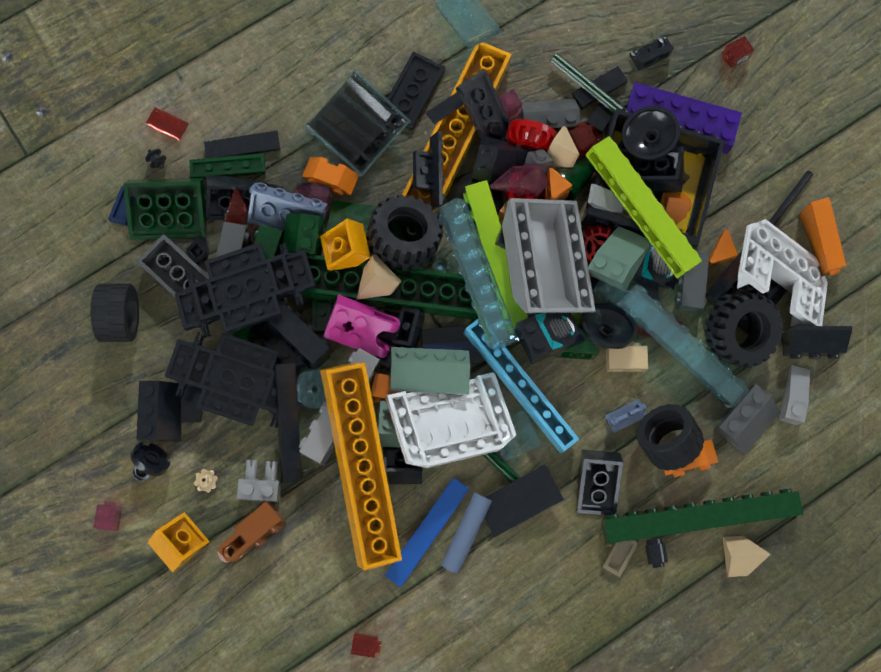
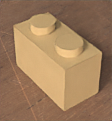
M632 343L630 346L622 349L606 348V372H645L648 369L647 346H642L641 343Z

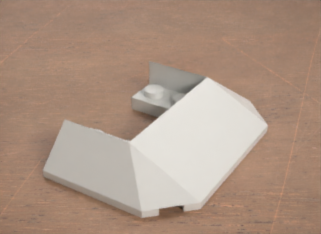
M766 219L747 225L738 272L737 289L750 284L761 293L769 291L770 281L773 279L792 293L789 312L792 314L790 327L822 326L828 282L825 276L821 277L818 266H820L818 259Z

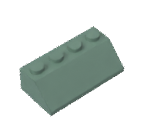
M391 347L390 391L469 394V351Z

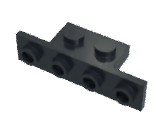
M440 131L429 137L430 152L419 150L413 152V189L430 191V205L433 207V210L443 205L444 194L442 193L444 176L442 175L444 162L442 157L443 139Z

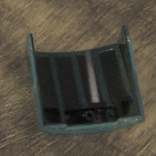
M354 69L347 81L318 114L304 126L303 130L362 177L411 120Z

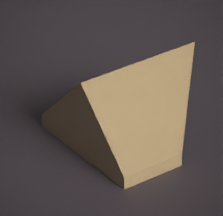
M566 126L560 129L547 152L553 159L551 168H571L579 156V152Z
M376 254L364 266L357 299L391 295L402 282Z
M744 536L723 537L727 577L748 576L771 555Z

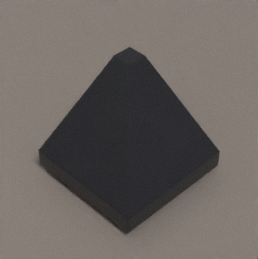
M205 237L197 238L186 249L196 264H199L210 253Z

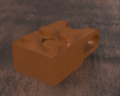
M265 501L235 527L236 532L219 546L217 550L219 558L224 562H237L255 547H262L267 543L269 535L277 534L285 527L283 523L286 520L272 503ZM230 548L234 549L232 556L229 554Z

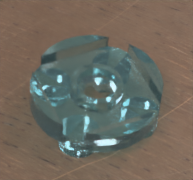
M311 369L301 372L296 383L297 401L307 408H321L323 403H326L320 370ZM313 384H315L314 386L315 388H317L316 392H312Z

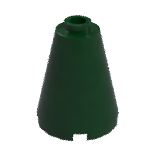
M586 156L577 159L571 168L561 167L555 169L572 184L568 197L564 200L574 201L596 171Z

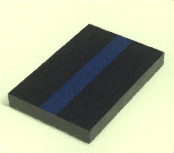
M468 326L422 329L423 349L469 351L470 364L482 363V356L464 335L465 328Z

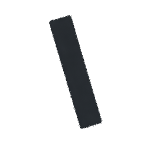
M456 92L426 112V115L433 124H436L463 106V103Z

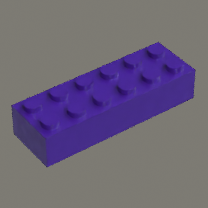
M634 82L625 109L632 114L638 109L647 106L666 108L676 116L679 125L683 129L689 131L696 130L703 135L716 136L720 140H724L722 153L728 154L734 145L742 112L636 82Z

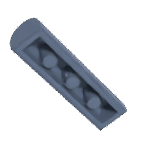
M474 492L442 561V567L454 573H460L492 500Z

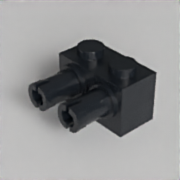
M402 307L400 313L385 310L384 313L394 316L400 321V326L394 333L381 332V334H378V338L382 341L392 342L395 347L417 348L425 319L421 310Z

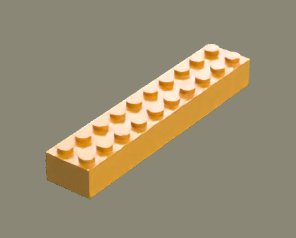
M478 40L451 96L457 92V86L480 69L486 70L497 92L510 65L512 54ZM464 105L437 122L432 133L433 135L440 131L443 139L442 157L444 162L442 175L444 176L442 193L444 194V200L477 133ZM428 141L424 149L425 152H430V141ZM412 173L402 195L404 197H408V195L414 196V199L419 200L420 198L424 200L426 205L430 204V191L413 189ZM441 206L433 210V212L436 211L438 213Z
M356 362L322 369L320 372L357 566L365 571L401 561L402 556L365 362Z

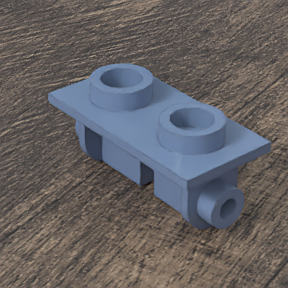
M638 399L605 415L613 433L643 419L647 414V408Z

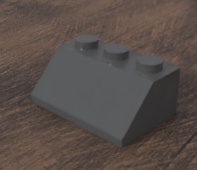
M575 99L520 102L522 119L548 125L557 134L565 126L570 135L579 133L581 128L580 112Z
M755 384L749 387L715 427L714 431L742 455H745L780 414V410L773 398Z

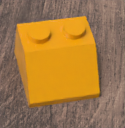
M345 219L320 236L327 270L329 271L355 267L371 258L362 223Z
M184 512L156 530L147 543L168 568L174 572L192 559L210 541Z

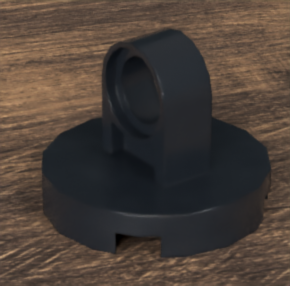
M144 442L136 444L130 454L131 461L134 464L132 475L136 480L146 481L150 475L161 476L168 470L170 461L168 462L166 459L168 455L161 447L150 443L149 446L143 445ZM138 469L147 475H142Z

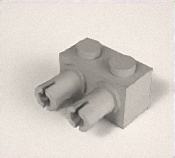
M246 460L245 478L239 479L237 499L280 503L282 483L276 480L278 462L266 461L265 477L262 480H258L257 468L259 461Z

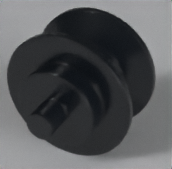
M161 149L148 150L145 161L151 162V168L164 167L163 164L166 161V156L161 155Z

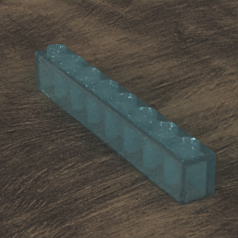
M455 198L438 208L439 219L445 227L446 238L453 248L452 254L459 264L458 270L465 280V288L471 296L472 307L479 317L478 323L485 333V342L490 349L500 350L519 341L466 201Z
M637 284L632 286L616 303L727 408L736 407L750 391L746 387L747 384L741 378H736L732 374L730 367L720 363L717 355L705 349L703 342L690 335V330L684 325H680L672 313L666 312L658 300L652 299L644 287Z

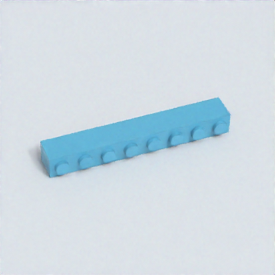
M480 317L465 328L464 335L558 452L561 454L579 440L577 435L484 320Z

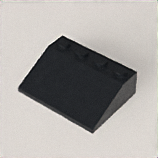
M741 250L705 295V298L713 307H715L714 303L717 300H722V296L735 291L763 295L774 302L775 306L787 290L773 279L770 281L769 291L761 293L750 284L737 289L742 255ZM746 313L738 321L737 327L749 336L752 321L750 315Z

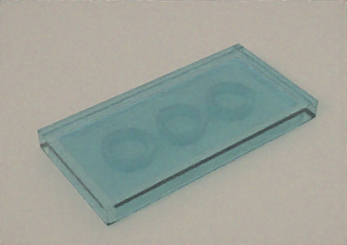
M438 0L435 2L437 9L468 49L501 33L499 26L478 0Z

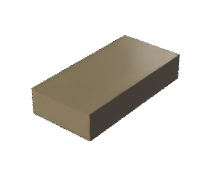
M631 540L614 543L602 568L620 578L638 542Z

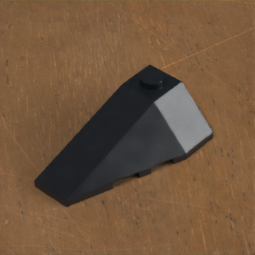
M206 175V219L226 220L234 215L248 214L251 198L250 188L254 183L263 182L229 176ZM264 183L271 188L284 189V187L280 185Z

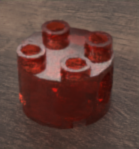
M581 122L576 125L575 129L568 130L579 152L578 158L586 156L591 147L601 141L594 125H587L586 122Z

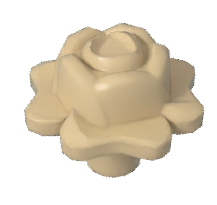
M202 469L201 473H196L194 485L198 486V491L209 493L211 489L216 488L218 477L214 475L215 472L213 470L207 471Z

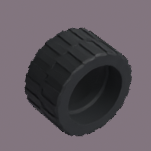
M131 283L97 284L91 298L90 316L92 331L98 342H132L135 339L139 325V304L137 292Z
M666 404L651 410L640 421L636 431L637 441L650 462L657 468L666 471L686 467L700 455L703 449L704 438L701 429L690 411L678 404ZM682 430L680 435L673 441L658 445L666 434Z

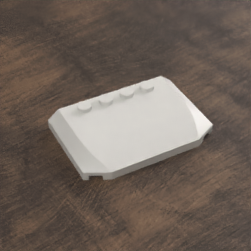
M495 372L478 375L475 379H471L469 381V394L406 393L404 391L387 395L385 398L407 464L431 468L500 451L516 436Z

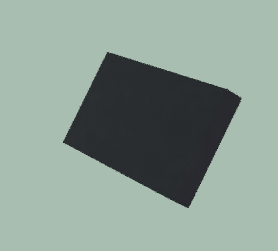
M412 52L384 103L380 115L413 130L442 77L445 66L416 52Z
M480 69L457 86L456 91L480 140L482 136H487L507 142L506 134L510 124L509 118L486 70Z
M544 464L486 496V498L492 500V503L484 519L492 534L496 537L563 501L564 498Z

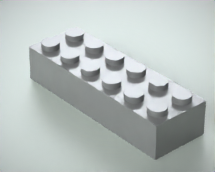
M360 348L357 352L354 351L348 361L350 364L365 362L369 385H371L375 373L381 367L380 359ZM325 402L319 410L320 417L318 420H314L309 427L311 431L307 438L304 437L299 445V448H301L299 452L323 467L335 448L327 403Z

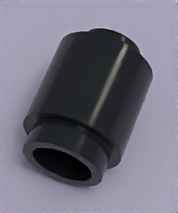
M662 538L646 540L647 545L645 549L648 565L652 564L653 568L665 567L664 563L668 562Z

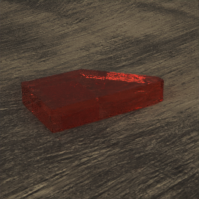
M235 189L224 222L243 225L248 208L239 191Z

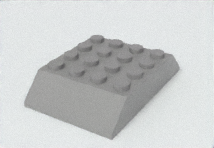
M510 198L507 203L502 229L513 300L526 313L595 312L577 201Z

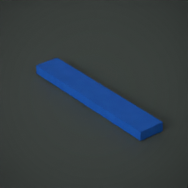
M455 478L451 480L401 551L402 560L394 562L385 574V577L399 587L404 584L469 488Z

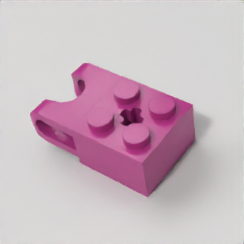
M338 295L323 337L355 349L360 348L374 356L385 358L389 353V346L386 342L379 339L377 335L383 331L396 332L399 329L400 321L394 316L375 310L374 307Z

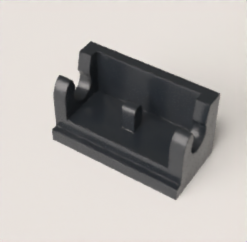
M663 35L651 44L638 50H632L629 55L638 71L669 57L674 47L670 44L668 38Z

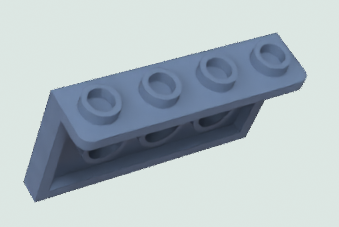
M254 183L250 188L251 198L247 223L256 226L261 224L284 231L287 214L317 215L325 219L327 203L322 202L320 199L306 198L302 194H292L282 188H271L264 183Z

